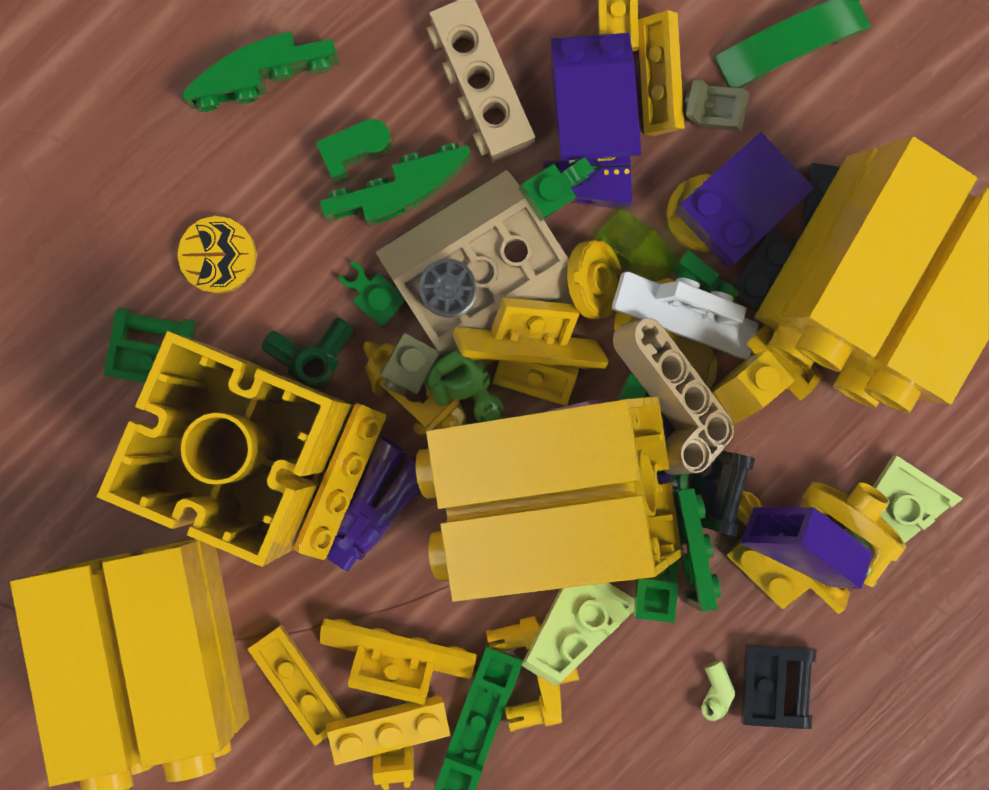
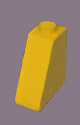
M765 350L750 355L748 359L744 360L710 391L730 416L734 426L764 408L795 380L771 352Z

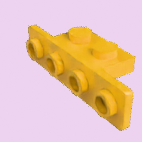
M502 297L491 330L455 327L452 334L461 355L473 360L494 359L504 360L509 363L530 362L541 363L545 366H576L581 369H605L609 362L596 340L571 338L580 314L574 304Z
M360 403L354 405L326 472L314 474L312 478L313 481L320 483V487L294 545V551L320 560L327 558L342 519L385 422V414Z
M743 490L737 518L747 526L753 507H762V504L754 494ZM742 538L729 549L726 555L781 609L786 608L809 588L819 595L837 614L846 609L850 596L848 588L829 587L746 547L741 543Z
M323 619L321 625V644L356 652L348 681V687L425 705L433 671L471 679L477 655L468 652L464 648L458 646L444 647L429 643L420 637L406 638L391 634L382 628L368 629L355 626L344 619Z

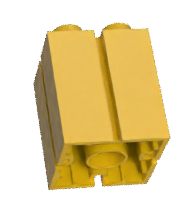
M914 136L881 145L879 149L875 147L848 155L754 317L775 330L767 346L779 356L800 367L810 369L813 363L816 362L830 370L840 372L833 387L846 397L872 409H876L881 402L894 410L910 414L917 401L951 405L989 340V186L984 188L980 196L970 195L969 192L978 177Z
M167 331L135 407L157 415L159 422H128L97 497L171 529L193 523L187 532V536L263 567L294 549V545L320 487V483L304 476L326 472L354 405L290 378L277 375L271 370L209 344Z
M659 396L625 399L426 431L429 448L421 449L417 453L416 477L422 495L426 499L436 498L438 509L445 508L447 512V522L440 524L441 531L433 532L430 536L428 552L431 570L436 580L439 582L449 581L452 602L656 577L684 555L672 482L658 484L657 471L670 469Z
M197 539L143 549V554L132 556V553L128 552L60 566L10 581L49 787L79 781L81 790H127L134 786L132 775L147 771L154 767V765L163 764L167 782L184 781L213 772L217 769L215 758L232 751L230 740L235 736L234 733H237L250 717L216 547Z

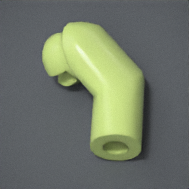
M722 660L714 661L704 667L711 687L703 701L701 712L704 718L709 721L723 718L735 697L734 687Z

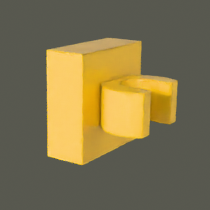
M413 746L374 755V784L381 785L384 790H389L390 783L404 782V787L409 788L411 781H414Z

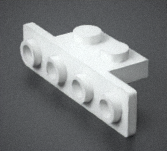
M624 272L621 274L612 304V309L638 320L645 318L655 319L669 332L742 360L750 357L751 349L746 343L758 329L756 322L744 318L747 308L733 303L734 298L731 295L718 291L708 293L699 289L700 284L687 278H677L674 282L658 284L633 273Z

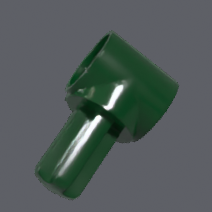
M336 318L317 345L312 343L310 345L306 344L303 348L278 332L271 331L264 338L261 349L288 366V374L299 380L300 383L320 390L330 383L332 373L339 365L336 357L353 334L354 328L345 320ZM311 362H319L325 366L323 373L314 378L306 376L303 370Z

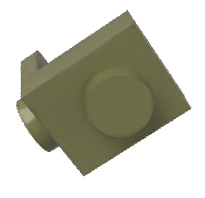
M693 79L692 88L686 93L684 100L686 117L697 127L742 131L750 93L743 88L708 86L702 79Z
M403 332L388 361L379 372L381 376L386 378L383 385L402 396H405L407 390L417 394L439 351Z

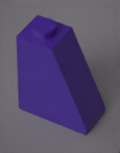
M753 507L741 541L746 547L829 587L862 589L873 555L871 550L814 507Z

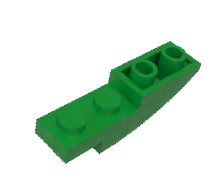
M291 31L269 36L230 53L210 66L183 91L184 101L192 109L197 108L199 112L217 110L220 108V103L235 101L236 104L256 102L258 96L267 94L265 79L270 78L273 82H280L293 78V73L308 71L310 74H321L332 69L331 66L340 64L337 48L333 39L297 46Z
M450 143L436 149L437 153L422 157L421 153L405 155L399 158V164L392 165L396 181L389 182L388 178H379L365 184L366 189L351 192L350 188H342L329 192L327 194L328 199L320 201L323 216L330 222L364 213L365 220L370 227L405 214L431 199L460 174L471 161L468 145L460 147L459 143Z

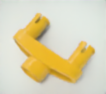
M812 482L803 494L804 501L800 507H814L822 514H829L870 543L871 548L869 550L873 552L868 569L870 568L872 571L865 579L864 584L874 587L890 562L897 561L906 549V544L902 537L881 517L889 505L888 498L879 490L864 482H859L850 495L819 482Z
M536 616L520 619L519 624L486 630L488 643L493 642L490 643L489 647L503 652L525 646L529 650L541 624ZM577 667L556 686L537 675L541 691L539 700L505 707L510 731L514 732L518 729L545 723L546 727L562 723L560 685L579 680Z

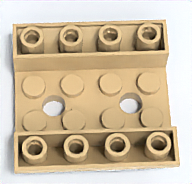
M508 170L376 252L442 358L458 350L452 336L455 327L491 330L502 297L574 304L569 293L567 281L569 259L545 221L539 220L518 189L520 185ZM512 241L522 242L528 251L526 258L521 262L509 261L504 253L508 243ZM450 258L461 261L469 267L475 277L477 288L475 301L467 312L455 318H445L433 314L427 309L420 296L419 281L422 273L431 263L440 259ZM482 359L481 361L484 367H486L496 360Z

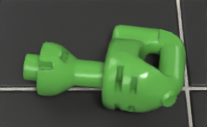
M458 349L433 363L425 378V383L438 405H446L454 398L466 399L472 396L474 399L473 413L476 420L479 422L486 420L487 422L500 419L499 412H503L504 406L495 394L488 393L486 390L490 382V376L481 360L463 357ZM452 371L451 373H449V374L445 377L444 380L441 379V376H443V375L447 374L448 372Z

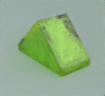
M623 208L595 235L598 241H603L612 248L618 260L633 274L653 282L659 281L678 262L652 227Z

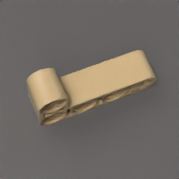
M645 318L622 324L616 329L613 336L616 352L650 397L659 396L661 411L675 428V431L666 440L670 469L664 471L671 475L704 471L733 438L734 426L730 416L657 320Z

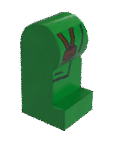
M368 119L319 140L316 144L333 181L337 184L349 178L345 168L368 157L377 159L388 154L392 147V138L389 128L384 122L378 119Z

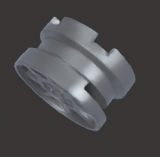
M445 258L431 263L424 270L419 281V292L423 303L430 312L440 317L455 318L461 316L471 308L476 298V281L472 271L464 263L455 259Z

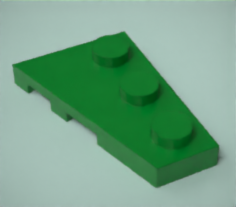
M694 488L674 490L681 541L682 545L687 546V552L680 559L682 573L686 576L688 583L692 584V590L685 591L686 603L701 612L718 609L716 598L721 597V588L717 575L711 574L708 558H713V547L709 535H703L700 520L705 518L703 499L700 494L695 495Z

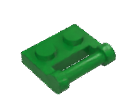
M118 307L113 320L103 375L145 383L161 346L126 340L128 330L134 329L166 335L167 331L194 340L197 328L196 321L183 319L182 322L133 314L131 309Z

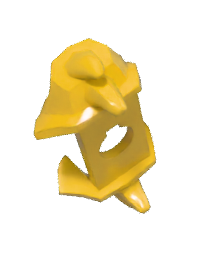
M370 341L364 343L363 348L368 357L365 369L372 385V391L376 395L381 396L384 394L382 389L384 388L421 424L416 423L414 426V431L418 435L424 434L427 436L426 431L465 425L467 416L459 402L460 399H451L446 405L440 406L436 403L426 386V396L428 399L422 404L420 401L410 402L405 396L385 387L383 384L386 378L381 376L379 372L388 361L395 345L388 342L382 345Z

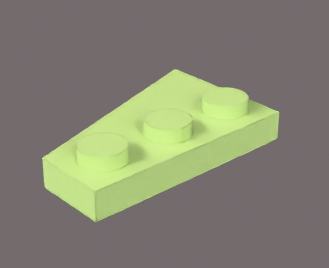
M898 456L891 457L873 485L874 488L883 493L889 500V505L881 517L897 531L905 543L919 531L925 530L934 523V519L949 507H954L963 499ZM846 527L845 531L868 549L871 548L868 541ZM869 568L867 570L866 576L872 571V569Z
M610 583L561 588L521 666L552 685H558L634 612L635 599Z

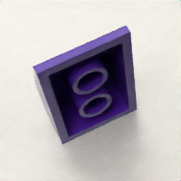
M630 33L551 38V76L561 161L581 160L585 157L586 159L641 155L635 69Z
M760 132L684 200L675 213L728 269L797 206L814 187L769 139Z

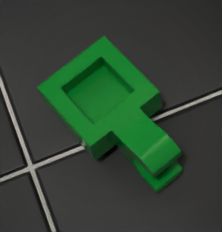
M586 157L573 164L563 173H560L555 164L522 183L518 189L539 220L542 221L571 203L576 198L571 188L587 179L594 169Z

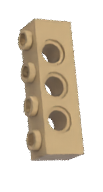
M457 0L429 12L431 26L426 28L434 49L442 48L447 61L442 63L443 70L450 85L457 83L462 93V97L457 98L465 120L472 118L478 132L472 135L481 156L488 153L491 162L494 163L534 146L535 135L476 0ZM459 39H468L472 41L474 47L467 53H459L453 48V45ZM474 74H484L489 78L490 82L482 89H475L469 85L468 80ZM490 109H499L504 113L505 119L500 124L492 125L487 123L483 116Z

